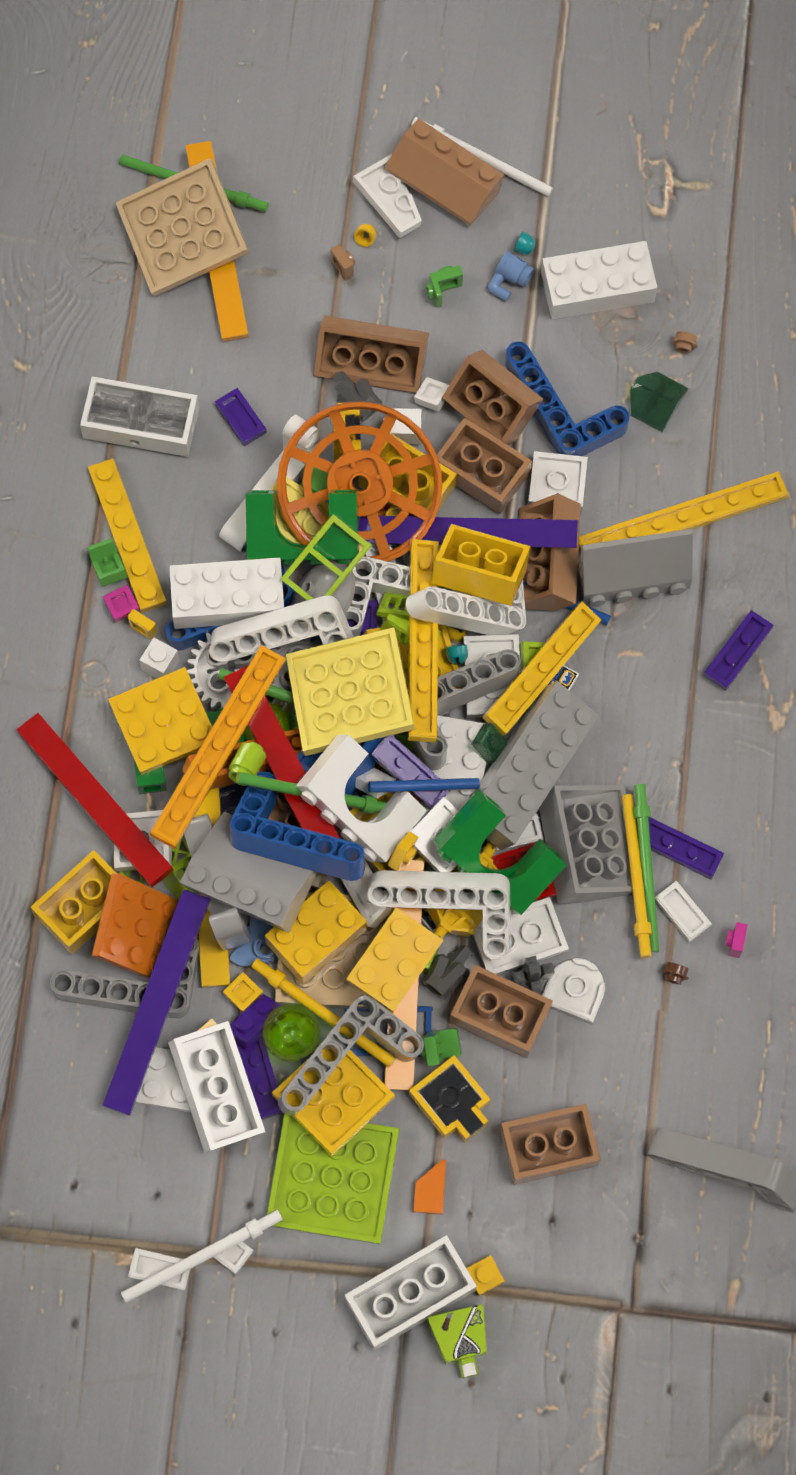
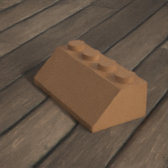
M419 118L405 132L385 166L386 171L469 226L472 225L499 194L504 178L503 173Z
M324 315L319 329L314 376L333 379L336 372L344 371L354 383H357L359 379H368L371 386L417 393L421 385L429 333Z
M559 493L519 508V519L579 521L578 548L530 547L527 570L523 577V581L528 584L523 585L525 609L557 611L576 604L581 504Z

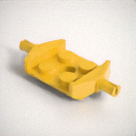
M489 840L482 853H480V862L488 868L497 869L492 863L494 860L491 859L497 847ZM457 865L451 872H460L457 869L459 865ZM436 888V889H435V891H437V892H443V891H444V890H442V889H440V888ZM426 908L436 925L434 934L442 940L448 933L465 937L473 935L483 919V910Z

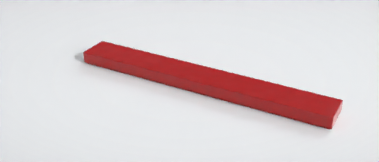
M249 665L224 676L231 694ZM265 696L249 722L248 727L257 744L263 748L266 754V761L276 780L298 784L306 773ZM283 793L301 828L339 838L333 825L322 818V811L317 806L308 804L301 796Z
M36 713L16 729L18 734L151 888L174 871L169 862L39 713Z

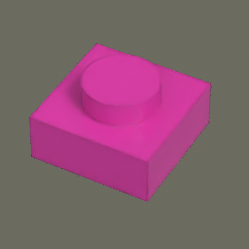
M128 585L103 596V600L115 623L127 618L133 609L140 612V608Z
M737 922L733 930H728L725 946L730 947L728 956L740 958L743 952L748 924Z

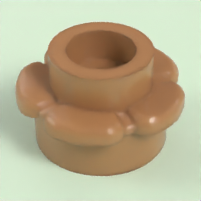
M679 331L676 333L675 338L672 339L673 345L676 346L675 350L681 353H691V350L698 346L696 343L697 336L689 332Z

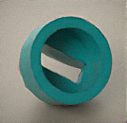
M522 231L513 251L524 255L531 253L535 248L534 238Z
M467 644L445 647L446 656L450 663L456 665L457 657H459L461 664L467 660Z

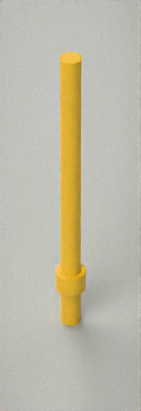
M626 794L622 796L636 915L634 932L635 937H638L640 958L646 959L652 957L649 938L652 935L651 923L647 920L636 819H634L633 795Z
M259 958L253 962L251 967L267 978L271 986L285 991L332 1027L341 1019L286 979L287 975L279 969H272ZM339 1028V1032L352 1039L353 1034L350 1028ZM363 1034L355 1042L389 1068L396 1060L395 1057Z

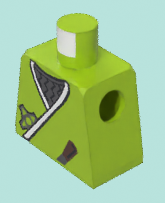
M483 1304L428 1317L429 1328L444 1363L449 1365L458 1362L462 1379L479 1375L475 1358L485 1356L487 1353Z

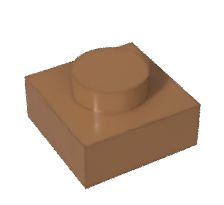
M340 244L331 248V262L344 281L353 277L355 260L348 250L344 251Z

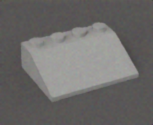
M692 529L582 545L577 571L582 602L585 605L600 606L605 604L606 601L617 600V602H627L632 600L633 597L644 596V598H654L660 595V593L680 594L690 589L693 555Z
M554 785L539 807L546 844L556 851L567 865L553 880L558 903H582L633 894L622 796L626 795L624 785Z
M223 812L192 856L180 883L195 893L230 908L237 907L239 912L289 933L317 872L235 849L231 844L230 821L233 815Z

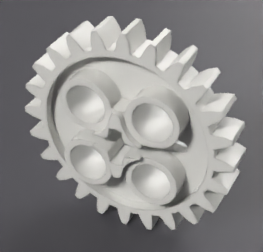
M207 633V643L199 640L198 647L200 650H191L192 656L195 659H188V666L193 669H189L187 672L190 678H193L191 681L194 687H197L195 690L198 696H202V705L211 702V711H214L218 706H221V708L225 707L232 695L227 684L221 689L212 687L215 681L221 680L217 678L220 668L229 670L230 667H235V671L249 665L255 654H251L252 657L247 661L237 658L227 662H212L209 653L211 635ZM209 670H212V671H213V673H211V674H208L207 672H208Z

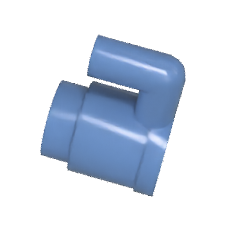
M507 251L496 268L495 275L488 285V291L507 301L511 292L500 286L503 280L506 279L515 285L519 284L525 287L533 275L534 268L529 266V263Z

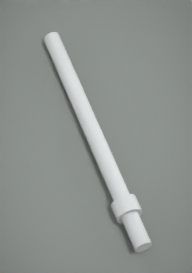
M417 117L414 118V120H413L411 126H412V125L414 124V122L418 119ZM427 123L506 176L547 197L550 196L553 187L444 132V128L436 124L431 125Z
M278 1210L259 1220L254 1218L245 1223L246 1226L126 1289L121 1292L125 1303L240 1242L250 1237L254 1239L262 1235L263 1230L283 1219Z

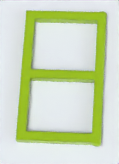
M332 515L281 577V580L305 600L314 599L289 579L310 553L339 576L324 595L332 596L371 548L372 544L364 540L335 515ZM333 523L364 546L344 572L313 548Z

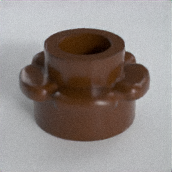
M667 962L665 969L661 970L666 975L665 980L674 984L681 985L682 980L689 979L687 977L689 969L676 963Z

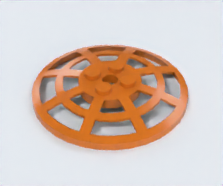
M364 401L346 402L328 407L305 421L293 434L284 449L277 476V492L282 514L298 540L303 544H309L312 538L303 530L293 513L309 507L317 521L324 526L329 519L322 513L317 504L329 500L328 493L330 490L356 489L353 486V478L362 475L368 480V487L364 490H358L359 516H367L372 530L359 531V536L364 540L375 538L379 551L378 555L366 557L387 562L394 560L410 550L412 539L421 540L435 520L442 494V472L438 456L422 429L410 418L395 409ZM365 409L378 411L386 414L380 429L365 425L346 427L340 412ZM330 416L335 431L323 438L311 453L296 447L302 436L312 426ZM396 419L415 433L424 445L427 454L412 459L405 446L390 434ZM369 434L376 436L370 450H355L349 435ZM339 439L344 452L343 455L334 463L319 457L320 453L329 444ZM386 441L400 453L404 459L403 462L389 466L380 456ZM292 457L306 463L303 474V492L305 497L289 502L286 476L288 464ZM432 465L434 492L432 503L428 510L415 503L418 489L416 469ZM314 467L329 473L327 488L315 493L312 492L311 483ZM406 472L409 473L410 481L407 498L392 491L393 477ZM387 502L402 508L392 521L382 526L377 511L382 509ZM409 513L424 520L420 528L410 539L399 547L390 550L385 534L397 528L407 518Z

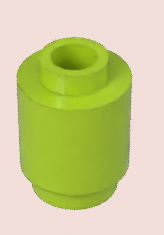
M255 742L242 743L229 766L230 772L228 775L230 779L236 783L238 772L257 775L266 759L263 748Z

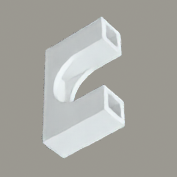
M337 735L296 787L302 792L301 797L304 801L312 806H317L322 811L321 816L325 821L332 825L335 824L342 830L340 834L345 840L357 843L364 848L365 859L372 863L387 862L397 845L414 828L427 810L409 792H395L373 819L362 822L355 818L345 802V787L350 776L368 753L350 735Z

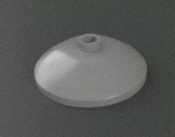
M336 559L329 560L342 572L348 567L347 564H338ZM317 564L302 576L297 586L315 599L324 596L339 576L324 564ZM353 571L349 573L332 594L340 603L344 615L347 613L354 597L355 577ZM293 591L290 606L307 601L296 591Z

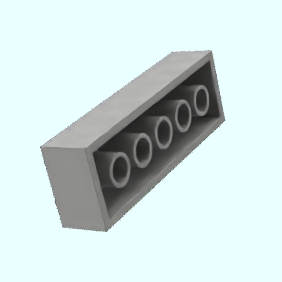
M558 681L547 685L534 700L480 782L479 789L500 805L506 814V817L486 838L500 850L517 843L599 716ZM475 789L469 800L479 789Z

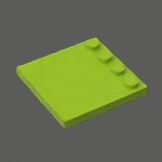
M284 1114L267 1212L268 1215L278 1210L283 1220L271 1227L381 1245L399 1128L368 1123L335 1155L331 1156L292 1115Z

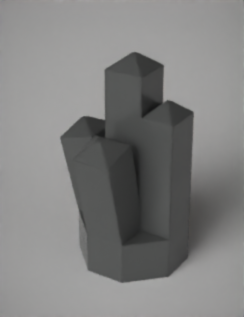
M344 371L334 374L333 381L337 384L336 390L340 393L337 395V403L364 401L382 405V401L375 395L368 379H359L355 384ZM360 409V420L362 422L366 421L376 411Z
M461 945L456 952H450L447 957L445 954L435 955L429 972L422 979L423 984L439 998L446 999L470 975V970L464 967V963L473 953L469 945Z
M536 956L525 958L521 971L513 973L516 984L533 992L541 993V991H544L543 988L547 980L555 971L552 963L540 966Z

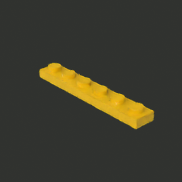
M114 458L88 466L91 479L140 612L144 613L167 605Z
M582 601L578 603L482 718L501 736L507 734L599 624L601 619Z

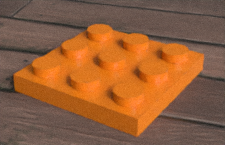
M120 873L112 874L92 956L149 980L179 900Z

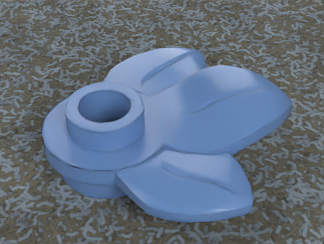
M251 917L250 927L246 926L251 942L235 947L236 950L230 956V960L233 963L243 967L251 966L257 958L264 963H270L277 958L272 950L268 954L260 952L262 946H267L265 935L273 929V926Z

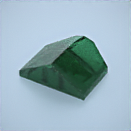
M659 372L639 376L630 388L631 416L663 432L689 388Z

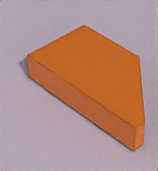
M446 1160L438 1162L415 1183L413 1213L443 1215Z

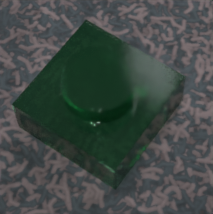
M486 723L482 725L471 745L487 763L496 762L507 741L492 723Z

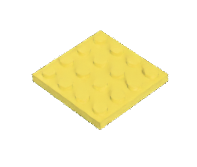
M394 627L286 654L301 744L305 756L324 752L337 735H350L357 743L415 729L397 634Z

